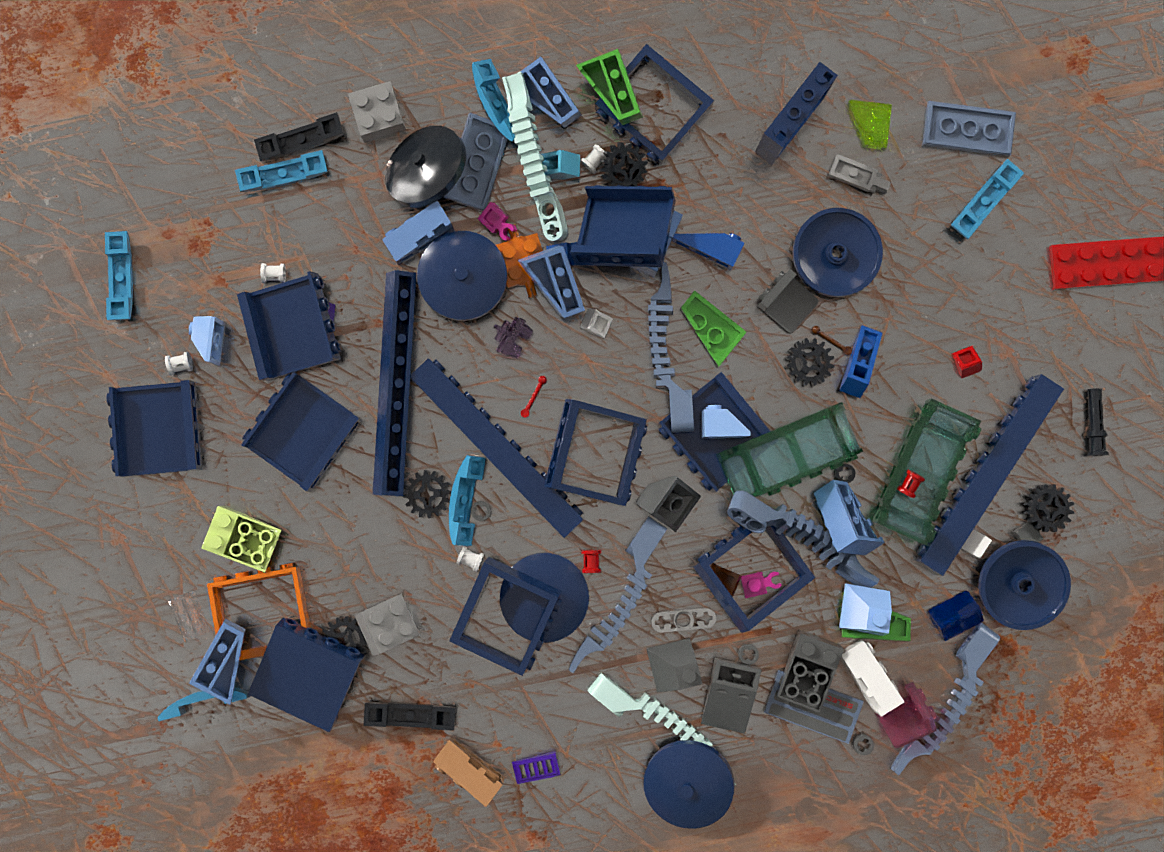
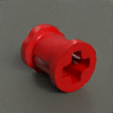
M907 469V476L901 486L897 487V490L911 498H915V492L920 483L925 481V478Z
M581 550V554L584 555L582 573H601V568H599V554H601V550Z

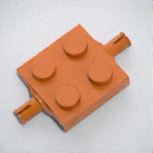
M508 228L511 239L496 245L506 264L507 289L515 286H525L528 298L536 297L534 281L518 260L543 251L538 234L519 236L518 231L513 233Z

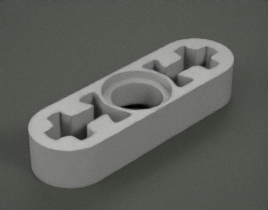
M709 608L661 611L655 613L651 618L652 627L660 633L708 629L716 623V615ZM696 612V617H702L704 615L703 612H707L709 616H712V619L708 620V624H704L702 620L696 621L698 625L693 626L694 617L692 613ZM674 614L673 622L675 628H671V623L664 624V628H660L658 624H655V621L659 620V616L669 620L671 619L669 615ZM680 614H687L690 617V622L687 626L683 627L677 623V618Z

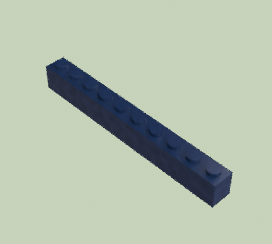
M394 270L386 273L372 495L403 496L416 289L415 272Z
M428 358L410 375V378L559 534L565 538L584 520L581 517L583 512L575 504L570 506L565 501L568 496L563 491L545 487L547 474L544 471L540 474L535 469L537 464L529 456L524 458L519 453L522 448L513 439L509 442L504 437L506 434L505 430L498 423L494 426L488 420L491 416L482 407L478 410L473 405L476 400L467 391L463 394L457 388L460 386V383L452 375L448 378L442 372L445 368L437 359L432 362Z
M1043 374L1036 375L1035 377L1032 376L1025 384L1026 391L1023 395H1019L1013 403L1015 408L1011 414L1008 413L1001 421L1003 426L1000 431L995 432L990 438L989 443L991 445L987 451L984 450L977 459L979 463L974 470L971 469L966 475L965 480L967 482L963 488H959L953 495L954 502L950 507L947 506L940 517L943 519L938 526L935 525L929 532L928 536L930 539L926 545L922 544L916 553L918 557L915 561L935 574L944 576L1063 392V387Z

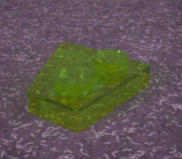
M849 100L848 107L849 109L851 108L855 119L854 123L860 132L863 147L886 150L892 104Z

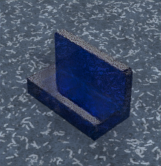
M964 591L928 611L931 618L937 624L940 636L944 641L984 621L980 606L968 591Z

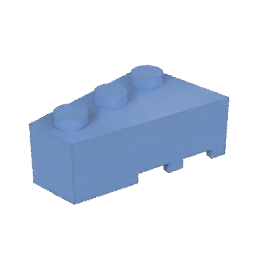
M539 57L520 71L523 73L531 104L562 127H567L582 116L542 57Z
M436 201L414 217L406 220L397 229L394 228L385 234L386 237L382 240L396 263L400 265L426 249L438 237L455 230L439 202Z
M558 245L518 260L561 317L566 318L585 311L563 246Z
M832 480L814 493L817 506L821 510L825 526L829 530L833 546L837 552L867 555L885 543L882 537L877 538L870 527L873 525L871 519L866 520L859 509L862 505L847 482Z
M225 619L189 684L230 705L246 629Z

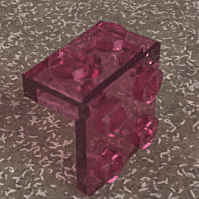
M913 682L904 685L908 696L903 699L904 703L882 717L877 714L881 725L895 748H900L937 731L934 722L937 716L932 706L927 707L925 704L927 700L922 689H917Z

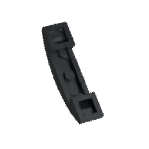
M338 113L316 119L317 122L278 135L272 133L254 139L260 161L300 153L344 135Z
M396 702L365 703L363 726H402L454 730L455 707Z

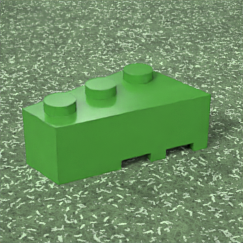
M618 49L576 65L622 125L643 118L622 55Z

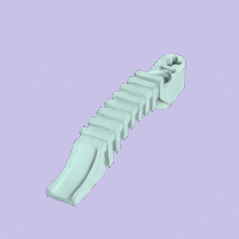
M518 72L511 76L502 77L508 100L509 121L513 126L511 127L512 133L516 137L514 140L515 144L518 145L517 151L521 156V165L524 166L523 173L527 177V186L531 189V192H529L530 196L535 200L543 233L548 240L563 241L568 235V227L563 208L553 188L550 186V182H552L551 177L545 175V172L548 170L547 166L542 164V161H544L543 155L539 154L541 146L536 143L539 140L538 135L533 132L537 131L536 125L532 123L536 119L533 114L528 112V110L532 111L533 109L523 73ZM552 204L554 206V213L549 216L546 209L548 205ZM556 228H559V232H557L556 235H553V231H555Z
M603 673L596 678L587 690L618 717H621L625 711L642 709L644 711L642 713L643 717L648 720L652 713L655 712L656 714L653 718L656 723H659L665 716L666 719L663 723L666 728L675 723L671 728L672 732L677 735L682 729L684 730L679 735L680 740H687L691 736L690 740L702 742L711 747L713 745L708 738L704 739V735L700 731L696 732L695 727L691 723L687 725V721L683 717L678 718L679 716L675 711L670 712L669 708L665 704L663 706L660 705L659 700L656 698L649 700L650 695L645 692L640 699H634Z

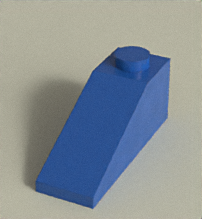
M725 233L674 234L672 242L729 270L733 268L744 245L741 238L733 233H729V235Z
M863 325L860 327L839 391L861 398L870 382L882 332Z

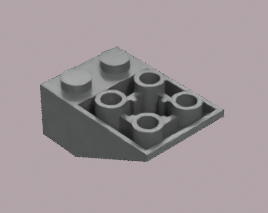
M798 629L789 653L777 697L820 713L844 651L842 646Z
M714 658L701 724L745 734L758 689L761 669L752 665Z

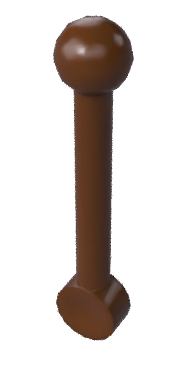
M819 326L812 327L814 334H819L843 350L844 355L852 353L851 347L843 346L822 332Z

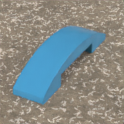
M491 59L473 62V77L484 109L497 129L507 139L515 141L514 138L516 137L511 129L513 126L509 121L508 105L496 84L500 79Z
M322 150L303 154L300 158L260 167L254 165L235 170L240 192L285 186L328 172Z
M1007 159L970 200L951 226L968 240L1024 172Z
M127 231L105 232V254L108 256L109 298H106V317L108 321L129 320L131 318L133 302V266L129 234Z
M467 455L457 472L449 504V531L453 545H472L475 524L469 523L476 479L482 480L486 460L484 457Z
M234 688L232 702L247 699L250 697L248 695L249 691ZM202 690L190 694L168 706L158 716V721L181 716L186 713L185 705L214 698V696Z

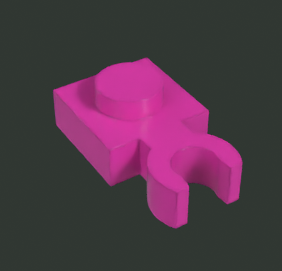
M490 202L478 217V220L492 233L496 234L499 231V235L503 240L509 241L511 239L506 233L508 228L513 232L518 230L514 224L506 222L509 216L494 202Z
M762 571L743 575L740 580L744 597L750 598L767 594L766 587L780 588L782 586L781 583L773 584L771 581L773 576L779 575V572L772 571L767 577H763Z

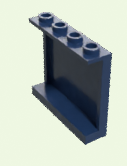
M585 186L588 199L577 245H572L570 251L575 265L663 267L676 202L672 187Z
M309 271L307 272L308 275L255 292L237 294L259 380L269 381L340 359L341 347L335 339V325L333 320L330 319L328 312L330 305L327 298L324 297V282L318 273Z
M293 372L292 375L288 374L281 383L283 387L279 393L275 392L268 401L270 405L266 411L262 410L255 419L256 425L253 429L246 431L242 437L244 441L241 445L247 447L295 481L306 492H311L362 419L299 374Z
M722 372L692 395L694 432L672 433L671 413L658 423L660 426L658 431L666 440L670 438L675 445L672 448L680 457L684 455L689 462L686 465L694 474L698 472L703 478L701 480L703 486L708 491L712 489L714 492H717L764 451L778 442V439ZM708 405H721V409H728L750 431V436L747 438L701 439V412Z
M182 380L177 383L122 388L109 387L106 399L111 411V415L108 416V424L112 428L110 448L114 451V459L111 466L115 477L202 470L194 381Z
M283 617L275 626L248 695L330 732L337 722L339 711L365 655L361 654L356 648L346 647L334 638L322 636L315 629L305 628L299 625L297 621Z

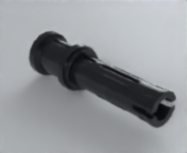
M1087 389L1089 431L1086 435L1089 438L1090 447L1088 456H1107L1109 452L1106 451L1105 437L1108 434L1104 430L1102 389Z

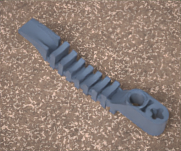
M664 262L663 267H661V286L657 293L651 297V305H648V312L651 314V316H648V322L651 325L649 326V335H652L650 337V346H653L651 348V356H654L652 364L653 367H656L654 369V377L660 379L656 380L657 388L669 390L672 433L694 432L692 389L682 390L671 380V377L675 376V368L664 369V366H670V358H660V356H667V347H659L666 345V337H658V335H667L666 326L657 325H669V316H657V314L673 315V306L657 305V303L672 304L667 262Z
M736 491L734 493L727 514L731 519L754 533H763L766 527L773 525L777 528L776 533L779 535L787 529L785 535L789 538L797 532L794 539L800 541L803 537H806L803 544L807 547L814 542L813 552L816 553L823 548L819 556L821 560L824 561L830 556L826 565L829 570L838 564L835 572L854 585L871 588L878 584L880 579L863 568L856 554L837 552L833 546L829 530L824 531V527L820 524L814 525L815 522L812 519L806 520V516L803 514L797 515V511L794 509L786 512L787 506L784 504L774 510L745 491Z
M647 517L625 551L634 557L636 567L635 574L629 573L627 579L635 583L634 587L632 588L627 584L624 588L631 594L630 599L625 595H622L620 598L626 606L623 608L617 604L615 610L621 613L619 617L612 612L608 615V618L615 622L613 626L604 619L600 622V625L608 631L607 635L595 625L591 627L590 631L599 637L602 642L599 644L587 635L569 666L570 672H575L585 656L595 651H603L607 645L610 646L613 643L612 638L614 636L617 637L619 634L618 629L620 627L623 628L625 625L624 620L631 616L630 610L637 606L635 602L641 598L642 589L645 590L648 586L645 584L644 576L650 579L652 574L645 570L644 564L667 530L666 527L651 517Z
M982 622L972 630L956 653V656L962 660L964 677L961 680L956 678L954 683L962 688V691L960 692L955 689L951 691V694L958 698V701L955 702L949 698L946 702L952 707V710L949 711L943 707L940 711L946 716L945 720L937 715L933 718L940 725L938 729L929 722L924 725L933 733L932 737L919 727L914 730L926 744L923 746L913 737L907 741L890 768L897 775H900L913 758L920 755H931L934 750L937 751L940 748L939 743L946 741L947 733L951 734L953 732V725L961 721L958 719L960 715L964 716L967 712L965 708L967 705L970 706L972 704L971 698L973 696L976 697L979 693L976 691V685L981 687L984 682L977 677L976 672L1000 640V636Z

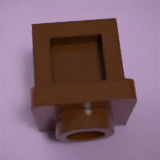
M712 563L711 569L733 597L742 576Z

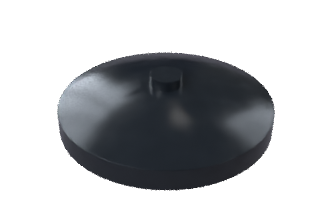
M429 126L409 135L398 145L387 164L385 183L390 195L400 204L414 208L427 206L440 200L455 186L464 170L466 149L463 141L453 130L445 126Z

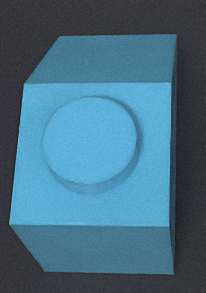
M564 150L541 154L544 157L542 164L547 166L548 170L545 172V175L550 176L551 179L565 180L580 177L579 154Z

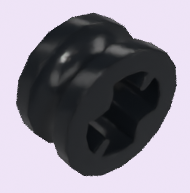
M840 464L834 470L836 480L850 483L855 478V469L850 464ZM843 467L847 468L846 471H850V475L846 477V480H843V476H839V472L843 471Z

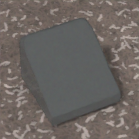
M1026 522L1012 531L1017 541L1030 540L1040 542L1043 540L1038 529H1034L1033 522Z

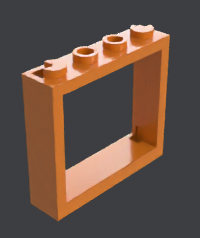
M293 563L279 565L280 570L271 571V567H268L266 572L257 570L258 574L249 576V571L236 573V578L227 580V576L213 578L214 582L208 583L207 588L215 634H217L225 620L220 588L291 574L294 581L301 626L311 628L300 566L293 567ZM268 645L243 649L240 660L263 656Z

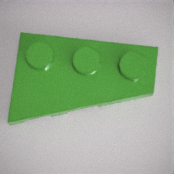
M696 291L691 294L680 308L718 367L746 334L744 329Z
M892 611L889 634L881 636L842 629L841 638L909 642L911 641V618Z

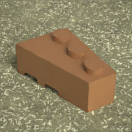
M450 737L433 761L436 764L435 768L444 775L447 773L458 786L468 791L485 807H487L504 782L505 777L453 737Z

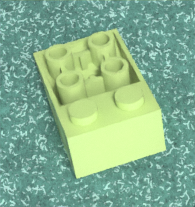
M218 506L201 549L266 572L282 530L225 506Z

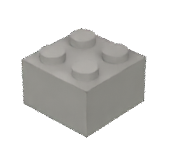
M391 81L348 93L358 130L364 142L406 130Z
M402 594L354 615L372 656L381 654L420 635Z

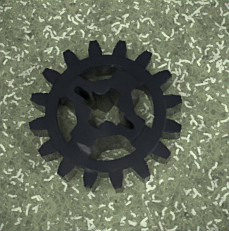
M618 142L617 147L610 145L611 152L604 151L603 154L606 156V159L600 160L604 167L599 170L606 174L602 179L610 180L608 186L637 187L636 181L643 182L644 179L641 177V174L647 173L643 166L647 165L648 162L642 161L645 153H638L640 147H632V143L626 142L624 145L623 142ZM628 153H630L633 156L634 160L630 158V155ZM626 164V167L622 170L621 166ZM613 173L618 176V179L614 177Z
M805 338L803 345L797 341L795 343L797 349L791 347L789 351L792 355L786 356V359L790 361L786 368L792 369L789 376L795 375L796 383L803 380V386H807L809 381H811L812 386H816L817 380L820 383L825 382L823 376L830 377L831 373L828 369L834 368V365L830 364L834 356L828 355L831 348L824 349V341L818 345L817 338H814L811 343H809L808 338ZM804 348H814L809 353L801 351ZM821 354L824 358V365L821 363L820 360ZM811 357L814 359L812 361L814 365L808 367V362L805 359H809ZM796 360L799 361L800 364L799 371L796 367ZM812 371L819 374L814 377L806 376L809 372Z
M424 470L423 476L418 472L415 473L417 479L409 478L408 480L411 485L404 486V489L408 490V494L403 495V498H409V502L405 504L406 507L413 506L411 513L414 514L419 511L420 518L425 513H427L428 519L432 518V513L440 516V509L447 510V507L444 505L445 502L450 503L447 495H450L452 491L446 489L450 483L442 482L445 477L443 475L437 478L436 471L429 475L428 470ZM431 480L436 481L441 489L433 487ZM422 481L421 488L418 491H414L415 486ZM426 488L433 492V496H430L429 501H427L426 497L422 496V493L426 492ZM438 497H442L439 505L433 508L435 500ZM419 499L423 502L425 509L419 507L414 500Z
M1047 484L1041 485L1040 489L1038 487L1033 488L1034 495L1027 494V498L1030 501L1023 504L1028 507L1024 514L1030 515V518L1027 520L1028 523L1035 522L1034 529L1042 527V532H1048L1049 529L1051 532H1057V527L1064 529V522H1071L1068 515L1074 514V511L1070 510L1069 507L1074 505V502H1068L1067 499L1071 495H1063V487L1056 490L1055 484H1051L1049 487ZM1042 495H1044V496H1043V500H1041L1040 502H1037V500H1038ZM1047 505L1052 508L1051 512L1046 509ZM1061 515L1059 519L1055 521V517Z
M345 616L344 621L337 617L336 624L330 621L328 623L330 629L324 628L322 630L327 638H334L340 644L343 643V640L340 638L348 634L347 641L350 644H346V647L356 648L360 653L368 651L364 647V645H367V642L360 627L357 625L356 618L350 622L349 616ZM339 626H347L343 632L335 630ZM355 631L359 635L360 642L356 640Z

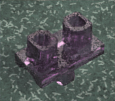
M515 317L512 323L505 320L502 326L494 325L493 329L498 331L494 339L500 342L495 350L496 352L518 358L522 347L514 343L517 336L527 340L533 332L525 324L526 320Z

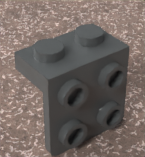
M791 269L786 274L783 271L780 272L774 279L776 285L772 290L767 287L759 298L762 301L758 305L760 309L789 333L797 329L819 302L811 292L794 279L797 274Z

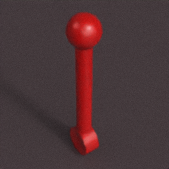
M545 376L539 377V383L526 408L521 411L522 417L527 418L529 416V410L542 385L547 382Z

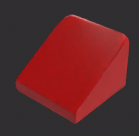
M973 346L952 353L961 378L982 371V360Z

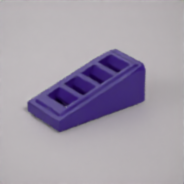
M556 751L512 761L517 784L561 775ZM549 759L552 766L551 771H548L546 760ZM539 761L542 763L544 771L542 773H539L537 764ZM529 763H533L534 775L530 773ZM519 765H524L526 777H522Z

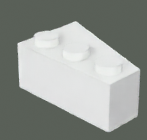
M859 639L844 649L841 660L871 709L882 717L904 703V700L898 693L899 689L892 680L890 681L886 675L887 670L882 662H878L874 657L875 651L871 644Z

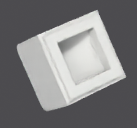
M588 308L580 328L605 338L613 318L596 309Z
M973 529L961 549L980 559L992 540Z

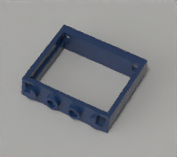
M646 44L626 67L628 75L630 76L644 60L695 102L699 109L662 151L629 123L622 125L601 98L595 103V113L603 121L608 120L612 123V128L618 134H625L630 139L629 142L632 143V146H638L643 149L650 161L652 160L662 165L710 110L714 100Z
M819 62L764 132L755 153L772 166L824 100L838 75Z
M565 399L544 486L626 506V503L631 498V483L637 473L635 468L636 462L642 452V447L640 446L642 437L647 432V419L574 399ZM579 409L634 423L616 497L561 483Z
M742 525L731 532L733 537L727 541L725 538L714 545L716 550L711 554L708 551L702 554L697 559L699 563L693 567L741 633L750 631L816 578L783 533L781 535L777 534V528L773 525L766 527L765 531L796 571L798 577L748 617L709 565L751 534L752 531L745 527L743 528Z
M488 557L483 563L449 642L523 676L526 669L531 670L536 658L532 657L534 651H540L545 639L541 636L544 630L549 631L554 619L550 618L553 611H558L562 600L559 599L562 591ZM491 573L550 600L522 662L464 635Z

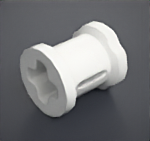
M595 144L593 150L586 158H582L580 162L587 170L595 174L597 172L596 169L601 164L600 160L606 159V156L603 154L604 150Z
M262 263L260 269L261 282H286L285 264L267 266L266 263Z
M184 352V355L175 357L165 356V364L170 376L174 375L175 372L183 370L193 371V362L189 352Z
M463 546L456 564L466 565L473 568L474 572H477L484 554H477Z

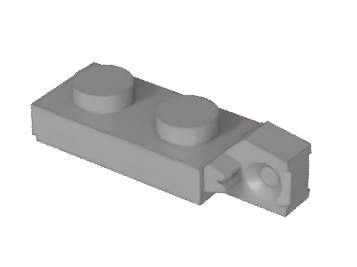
M839 154L836 155L828 174L831 178L875 193L876 190L887 193L891 182L881 178L882 174L877 169Z

